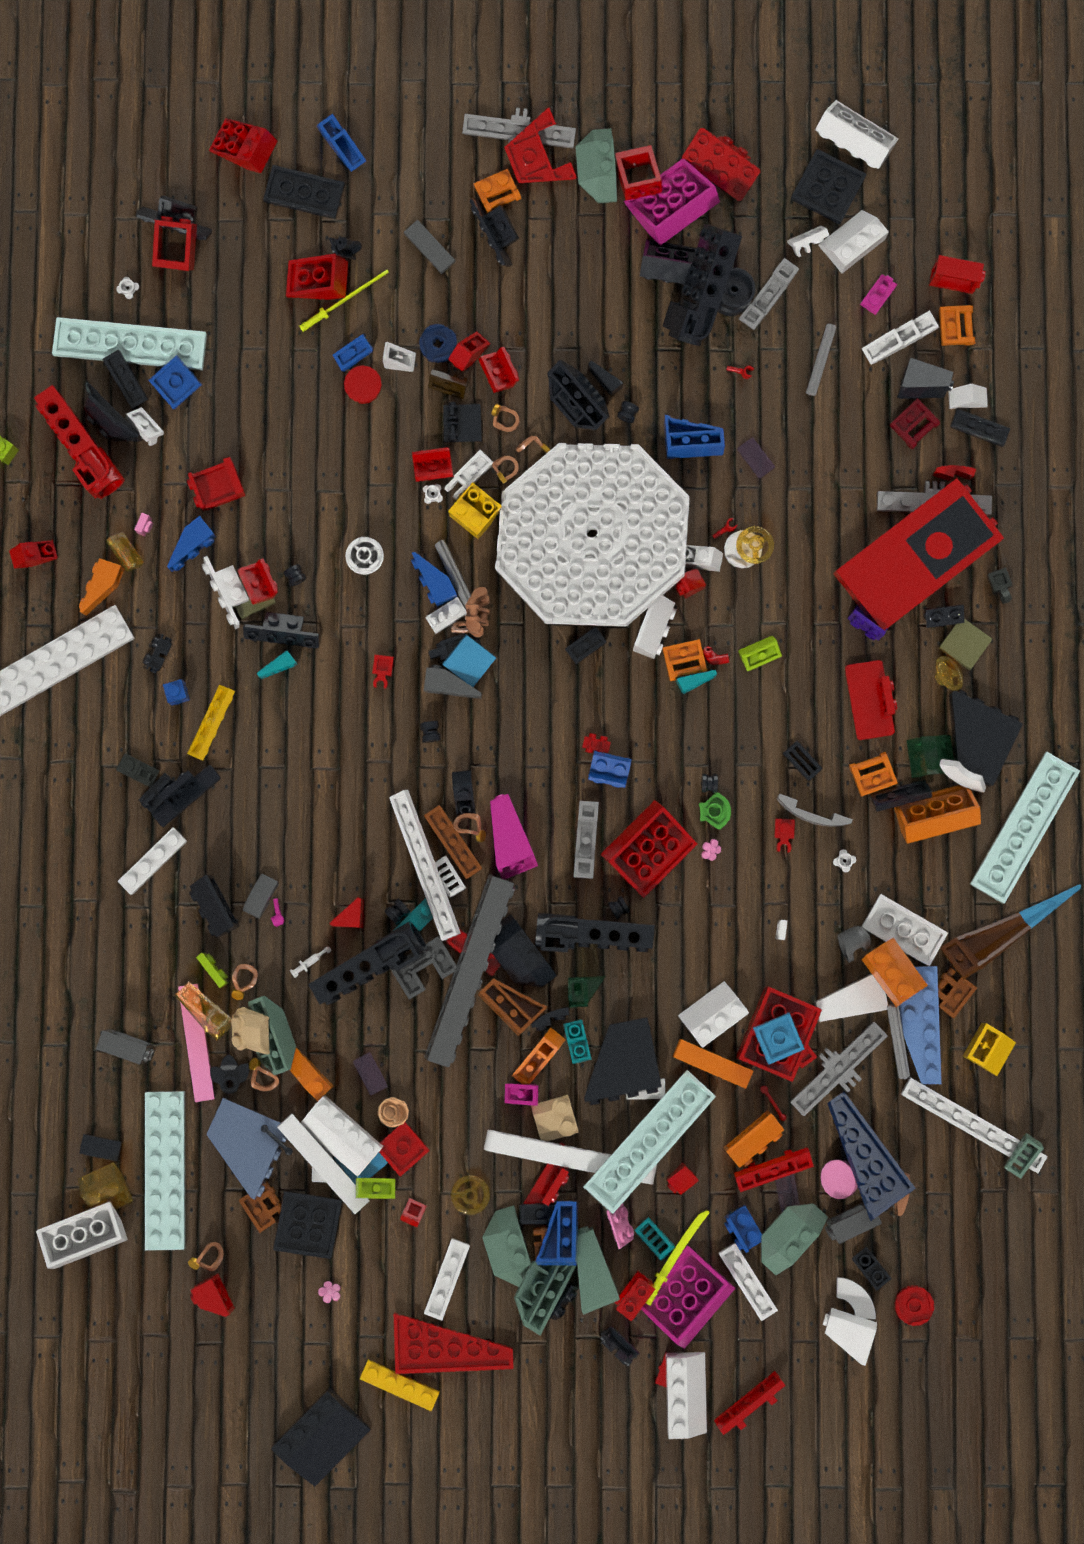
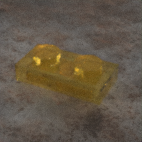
M124 532L110 536L106 540L127 572L144 564Z

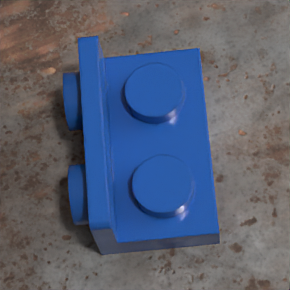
M594 751L588 780L595 783L609 784L617 788H625L632 759Z
M745 1205L724 1216L727 1220L724 1224L729 1233L734 1232L737 1237L734 1242L739 1250L744 1249L745 1253H747L749 1249L761 1243L762 1233Z

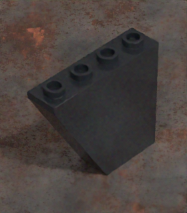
M960 689L953 690L948 696L954 761H959L968 771L981 775L986 786H994L1023 723L1019 722V718L1009 714L1007 716L1001 713L1002 710L997 707L991 706L990 708L984 705L985 702L979 698L972 699L968 697L967 693Z
M648 1017L609 1025L584 1097L585 1103L589 1102V1106L601 1104L600 1100L608 1099L609 1102L617 1101L623 1095H627L628 1098L637 1097L639 1092L646 1091L647 1094L657 1093L658 1088L662 1087Z

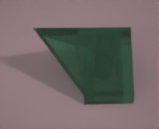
M606 976L568 977L569 1008L588 1007V1003Z

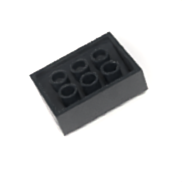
M329 1387L273 1444L271 1450L286 1465L315 1487L356 1446L371 1428Z

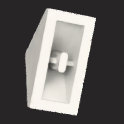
M385 342L383 354L384 368L413 372L416 353Z
M968 384L952 388L951 391H948L949 409L988 407L987 388Z

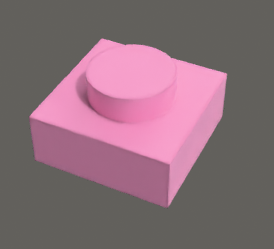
M141 513L134 530L138 534L145 536L152 528V518L147 514Z

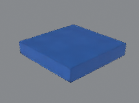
M178 355L149 379V382L173 410L202 386V383Z

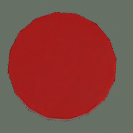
M362 365L356 366L345 376L344 387L351 400L365 404L372 402L379 396L382 383L376 370Z
M913 1285L901 1289L896 1296L894 1302L895 1311L904 1323L911 1326H920L928 1322L934 1312V1300L929 1292L922 1287Z

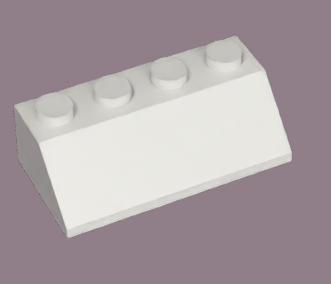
M837 100L827 108L815 129L821 137L829 138L839 148L847 149L852 156L863 159L867 165L877 169L881 167L899 138Z
M325 1095L322 1096L301 1122L303 1127L317 1142L357 1177L383 1148L382 1144Z
M111 1202L36 1231L48 1269H56L128 1240L123 1223Z
M705 1352L666 1353L667 1434L669 1439H689L707 1433Z

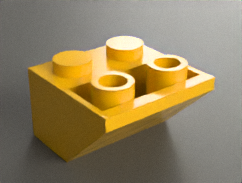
M472 482L449 509L448 513L452 519L479 539L491 525L502 506Z
M981 1023L963 1057L998 1076L1016 1042L989 1024Z

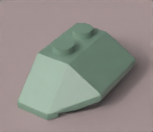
M611 129L592 130L575 147L578 184L597 203L617 202Z
M266 996L249 1001L248 1009L269 1017L270 1054L256 1052L258 1059L266 1068L271 1070L273 1075L291 1070L296 1044L283 1009Z
M813 1203L787 1206L761 1235V1262L775 1275L792 1266L820 1235L828 1216Z
M512 1205L495 1211L482 1238L493 1274L519 1287L532 1261L515 1207Z
M532 1261L514 1296L523 1326L541 1336L576 1266L537 1265L536 1261Z

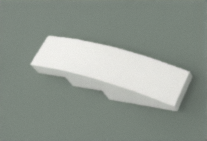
M929 310L899 328H894L863 347L862 350L872 365L938 329L939 326Z

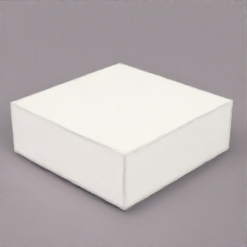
M779 920L777 922L775 938L778 940H785L786 920Z

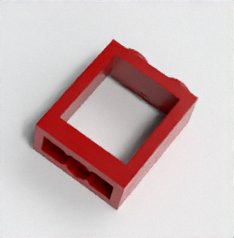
M651 145L615 153V166L625 201L662 193V180ZM650 164L654 176L653 179L628 184L625 169Z
M161 216L160 220H155L152 266L185 271L194 270L197 224H192L189 219H180L179 222L173 221V217ZM163 226L187 229L185 261L161 258Z
M939 255L932 267L929 286L973 294L976 288H980L981 282L985 279L986 271H983L984 264Z

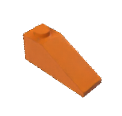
M550 1028L512 1076L521 1084H530L566 1039Z
M296 1047L290 1071L302 1086L319 1101L334 1086Z

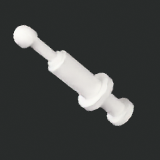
M325 947L323 951L313 954L304 962L300 960V966L289 971L294 978L302 970L307 972V968L317 962L324 953H330L331 948Z

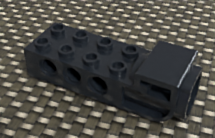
M705 223L700 233L698 247L694 252L692 265L688 270L686 283L682 288L681 299L678 303L670 301L663 322V327L670 330L669 336L679 341L701 346L703 339L710 334L742 239L741 235Z
M538 913L535 946L541 947L542 951L568 952V949L574 950L575 943H578V947L590 948V944H598L597 948L609 949L610 946H617V950L629 951V947H634L636 952H648V949H653L655 925L577 919V916ZM592 929H597L600 932V937L597 940H593L589 936ZM612 930L619 933V939L615 942L609 938V933ZM631 932H635L638 935L636 943H631L628 939ZM546 937L560 938V944H563L564 948L545 947Z
M409 921L377 940L373 946L308 985L319 1005L324 1003L326 1005L333 1004L341 999V994L344 996L358 989L356 985L359 984L361 986L372 981L374 974L376 976L390 970V968L398 971L409 967L426 956L425 951H427L428 947L416 926ZM411 950L414 957L404 962L407 959L405 953ZM367 961L371 965L370 969L367 968ZM351 971L354 974V979H352L350 976ZM334 982L337 983V989L334 987Z

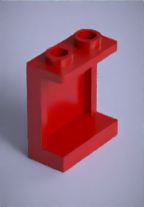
M231 457L223 459L224 462L200 472L188 473L189 479H187L190 490L194 489L196 495L193 497L197 508L200 507L203 512L246 496Z
M637 1270L619 1294L620 1300L614 1302L618 1305L616 1310L632 1322L655 1291L653 1281Z

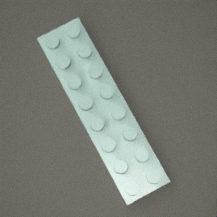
M57 317L52 354L58 357L103 361L102 359L116 350H120L127 363L164 367L178 355L189 369L203 371L207 333L203 331Z
M1048 752L1044 753L971 880L970 885L1005 904L1080 772L1078 769Z
M686 1070L583 1187L613 1214L716 1096Z
M185 1091L145 1092V1250H184Z

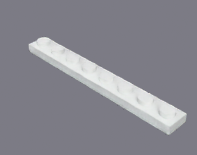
M403 790L389 798L440 938L444 941L461 934L410 793L408 790Z
M910 1077L901 1092L902 1096L1008 1157L1012 1155L1020 1140ZM1022 1151L1027 1156L1030 1155V1153H1028L1027 1151ZM1040 1153L1029 1169L1039 1173L1048 1156ZM1018 1156L1017 1159H1019L1023 1163L1026 1162V1160Z

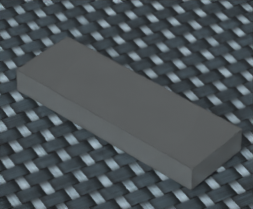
M418 220L404 231V235L441 275L455 263V259Z

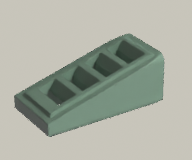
M1026 1133L1004 1168L1021 1179L1044 1149L1042 1143ZM1030 1143L1031 1145H1033L1034 1149L1028 1147L1027 1144ZM1025 1150L1028 1153H1030V1155L1027 1156L1022 1151ZM1018 1156L1026 1160V1162L1023 1163L1022 1161L1017 1159ZM1015 1162L1016 1164L1022 1167L1021 1170H1019L1012 1164Z

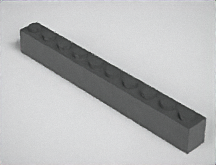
M488 875L424 1055L427 1061L449 1067L450 1063H453L456 1058L455 1049L462 1041V1029L468 1024V1013L475 1004L476 997L474 996L476 990H479L481 987L482 973L488 968L489 961L487 959L489 953H492L495 948V936L499 935L502 924H500L503 916H506L508 900L512 898L515 891L514 883Z

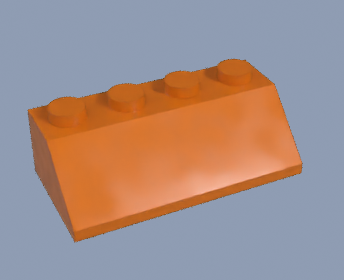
M962 785L932 792L931 798L894 807L901 833L907 844L981 824L980 806L971 789Z

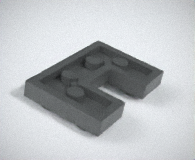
M439 936L426 944L428 949L425 951L426 956L405 969L398 971L391 969L409 1000L426 990L416 974L418 971L433 963L442 979L455 971L456 963ZM413 952L407 955V959L404 962L414 957Z

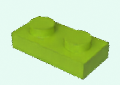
M201 953L196 957L219 988H223L229 983L226 980L228 978L227 974L222 969L218 970L215 966L216 960L210 953Z
M356 1178V1198L395 1199V1179Z

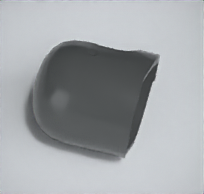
M861 926L851 927L837 935L839 946L848 963L854 960L853 953L855 950L861 948L866 952L871 946L870 936Z

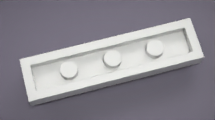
M173 827L118 882L130 895H133L187 840Z
M454 1238L451 1239L424 1314L441 1321L443 1320L469 1250V1244Z
M735 1242L720 1251V1257L760 1320L763 1321L777 1312V1308Z

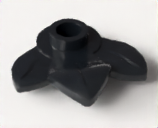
M229 1054L224 1057L220 1067L210 1068L212 1080L220 1084L221 1090L227 1094L236 1092L239 1084L244 1082L249 1074L248 1063L238 1066L236 1060ZM228 1080L233 1081V1086L230 1088L226 1086Z

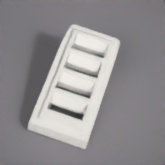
M444 856L436 861L435 864L436 867L445 862L447 864L446 867L438 871L439 875L448 869L451 870V873L443 878L440 876L444 889L449 898L466 889L447 856ZM454 875L455 879L445 884L444 881ZM456 882L459 883V885L454 889H448V887L455 884Z

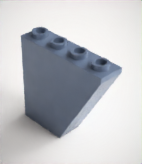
M223 1098L206 1135L249 1196L256 1200L257 1196L261 1198L265 1189L263 1183L266 1178H270L274 1169L271 1165L274 1160H278L282 1151L279 1149L280 1146L266 1132L261 1131V1126L267 1125L268 1130L281 1142L285 1143L287 1138L277 1128L281 1124L280 1122Z

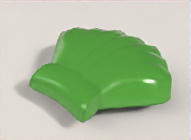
M715 793L705 803H699L700 821H707L715 828L722 829L730 820L731 807L729 801L720 793Z

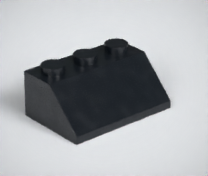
M646 239L640 276L648 280H662L665 283H681L684 286L696 248L671 243H663L660 246L656 241Z
M205 875L189 886L191 889L189 894L194 902H198L200 906L198 911L203 919H207L209 923L207 928L212 936L215 935L216 938H220L240 927L213 876Z

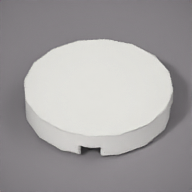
M747 530L734 532L726 540L724 546L725 557L734 567L742 569L753 566L760 559L762 553V545L758 536Z

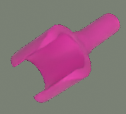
M278 898L273 899L276 915L271 917L273 925L278 927L284 923V918L279 909Z

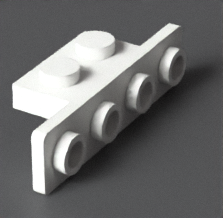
M206 556L202 564L203 570L212 579L210 584L213 591H218L220 596L218 601L222 609L226 608L228 612L226 618L229 624L234 625L235 629L239 628V621L232 608L249 601V598L233 565L215 572L208 556Z

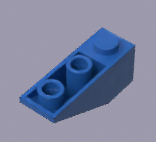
M200 516L184 528L167 565L171 572L180 570L185 565L184 562L189 558L194 559L199 555V551L203 547L207 548L214 543L215 534Z
M412 552L413 559H411L415 570L419 568L422 574L419 576L423 587L427 585L430 591L427 593L431 604L435 602L438 607L457 598L449 577L416 552Z

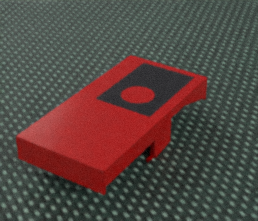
M958 478L833 573L867 618L883 630L894 624L1004 539L995 527L998 522L994 517L988 518L969 494L972 492V489L968 484L963 486Z

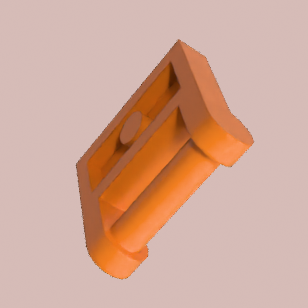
M508 169L474 183V188L487 214L499 205L503 206L514 200H521V195ZM511 190V194L493 202H488L489 199Z
M945 306L939 308L941 346L974 345L976 343L972 327L973 306ZM961 313L964 314L966 337H961Z
M700 639L662 648L669 681H675L679 677L707 672ZM696 660L699 662L698 666L676 671L673 669L674 665Z
M886 752L857 764H849L861 797L898 784ZM883 763V769L860 776V770Z

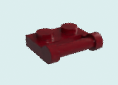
M917 398L889 426L913 450L928 432L940 425V421ZM926 418L929 422L911 437L908 433Z

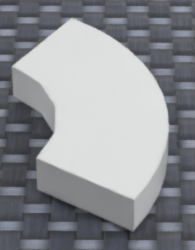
M941 760L939 764L941 769L953 781L968 789L985 792L986 786L981 775L968 771L959 761Z
M837 1277L836 1297L849 1302L854 1309L855 1316L865 1319H876L875 1308L867 1292L854 1281Z

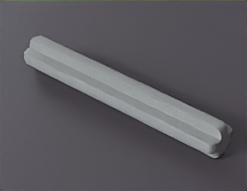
M827 324L806 391V394L811 396L816 395L836 330V326L833 324Z
M441 540L435 544V547L465 608V604L471 594L446 542Z
M890 1004L887 1006L898 1077L899 1079H907L910 1077L899 1006L896 1008L894 1004Z

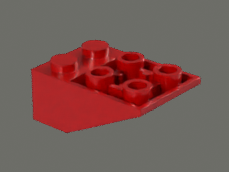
M225 118L209 151L247 170L262 173L278 141L265 128Z

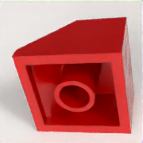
M218 1273L196 1284L190 1290L192 1302L195 1305L197 1304L200 1309L224 1317L229 1316L235 1309Z

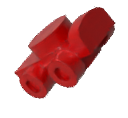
M589 733V737H584L582 748H586L585 752L593 754L594 750L609 753L611 742L607 741L608 737L600 736V739H596L597 735Z

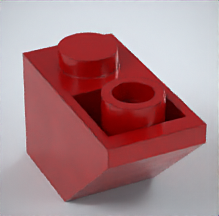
M53 540L19 543L9 550L14 569L33 567L58 558Z
M698 569L685 572V576L675 586L680 596L683 595L686 599L705 589L706 583Z

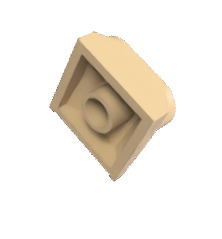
M245 1007L237 1009L231 1020L233 1046L238 1050L247 1048L259 1053L270 1054L269 1017Z
M568 1094L540 1102L538 1106L531 1105L540 1140L551 1141L579 1133Z

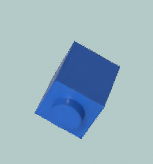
M182 679L163 684L167 702L173 706L190 701L186 683Z

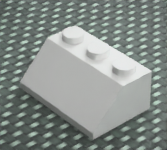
M861 210L818 246L838 270L844 273L882 243L889 231L877 217Z
M662 595L648 607L634 644V652L653 659L656 654L660 655L663 644L660 642L662 637H667L670 629L667 626L669 619L673 620L677 610L674 608L675 602Z
M724 981L680 1013L678 1017L700 1047L703 1048L749 1014V1012Z

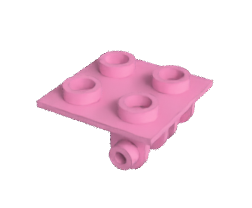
M623 1203L613 1214L609 1210L606 1211L609 1223L612 1226L611 1229L613 1230L615 1242H617L619 1249L634 1239V1230L629 1224L627 1218L628 1211Z

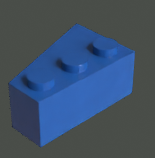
M665 415L664 434L667 459L719 456L724 454L723 428L702 423H691L685 419L679 420Z
M556 1202L539 1255L536 1259L537 1265L577 1266V1202Z

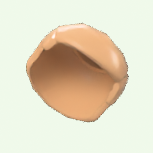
M391 1097L383 1100L378 1106L377 1115L380 1122L385 1126L397 1127L404 1124L408 1119L409 1109L405 1101Z

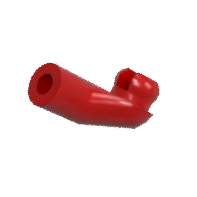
M709 646L703 649L704 659L711 665L729 663L728 654L717 655Z

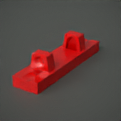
M808 1147L792 1152L790 1149L784 1151V1156L755 1165L752 1162L747 1166L748 1168L735 1172L734 1176L739 1191L743 1192L814 1167Z
M776 1371L714 1419L723 1435L736 1425L740 1430L745 1428L747 1425L743 1419L766 1401L771 1405L778 1401L774 1395L786 1385Z

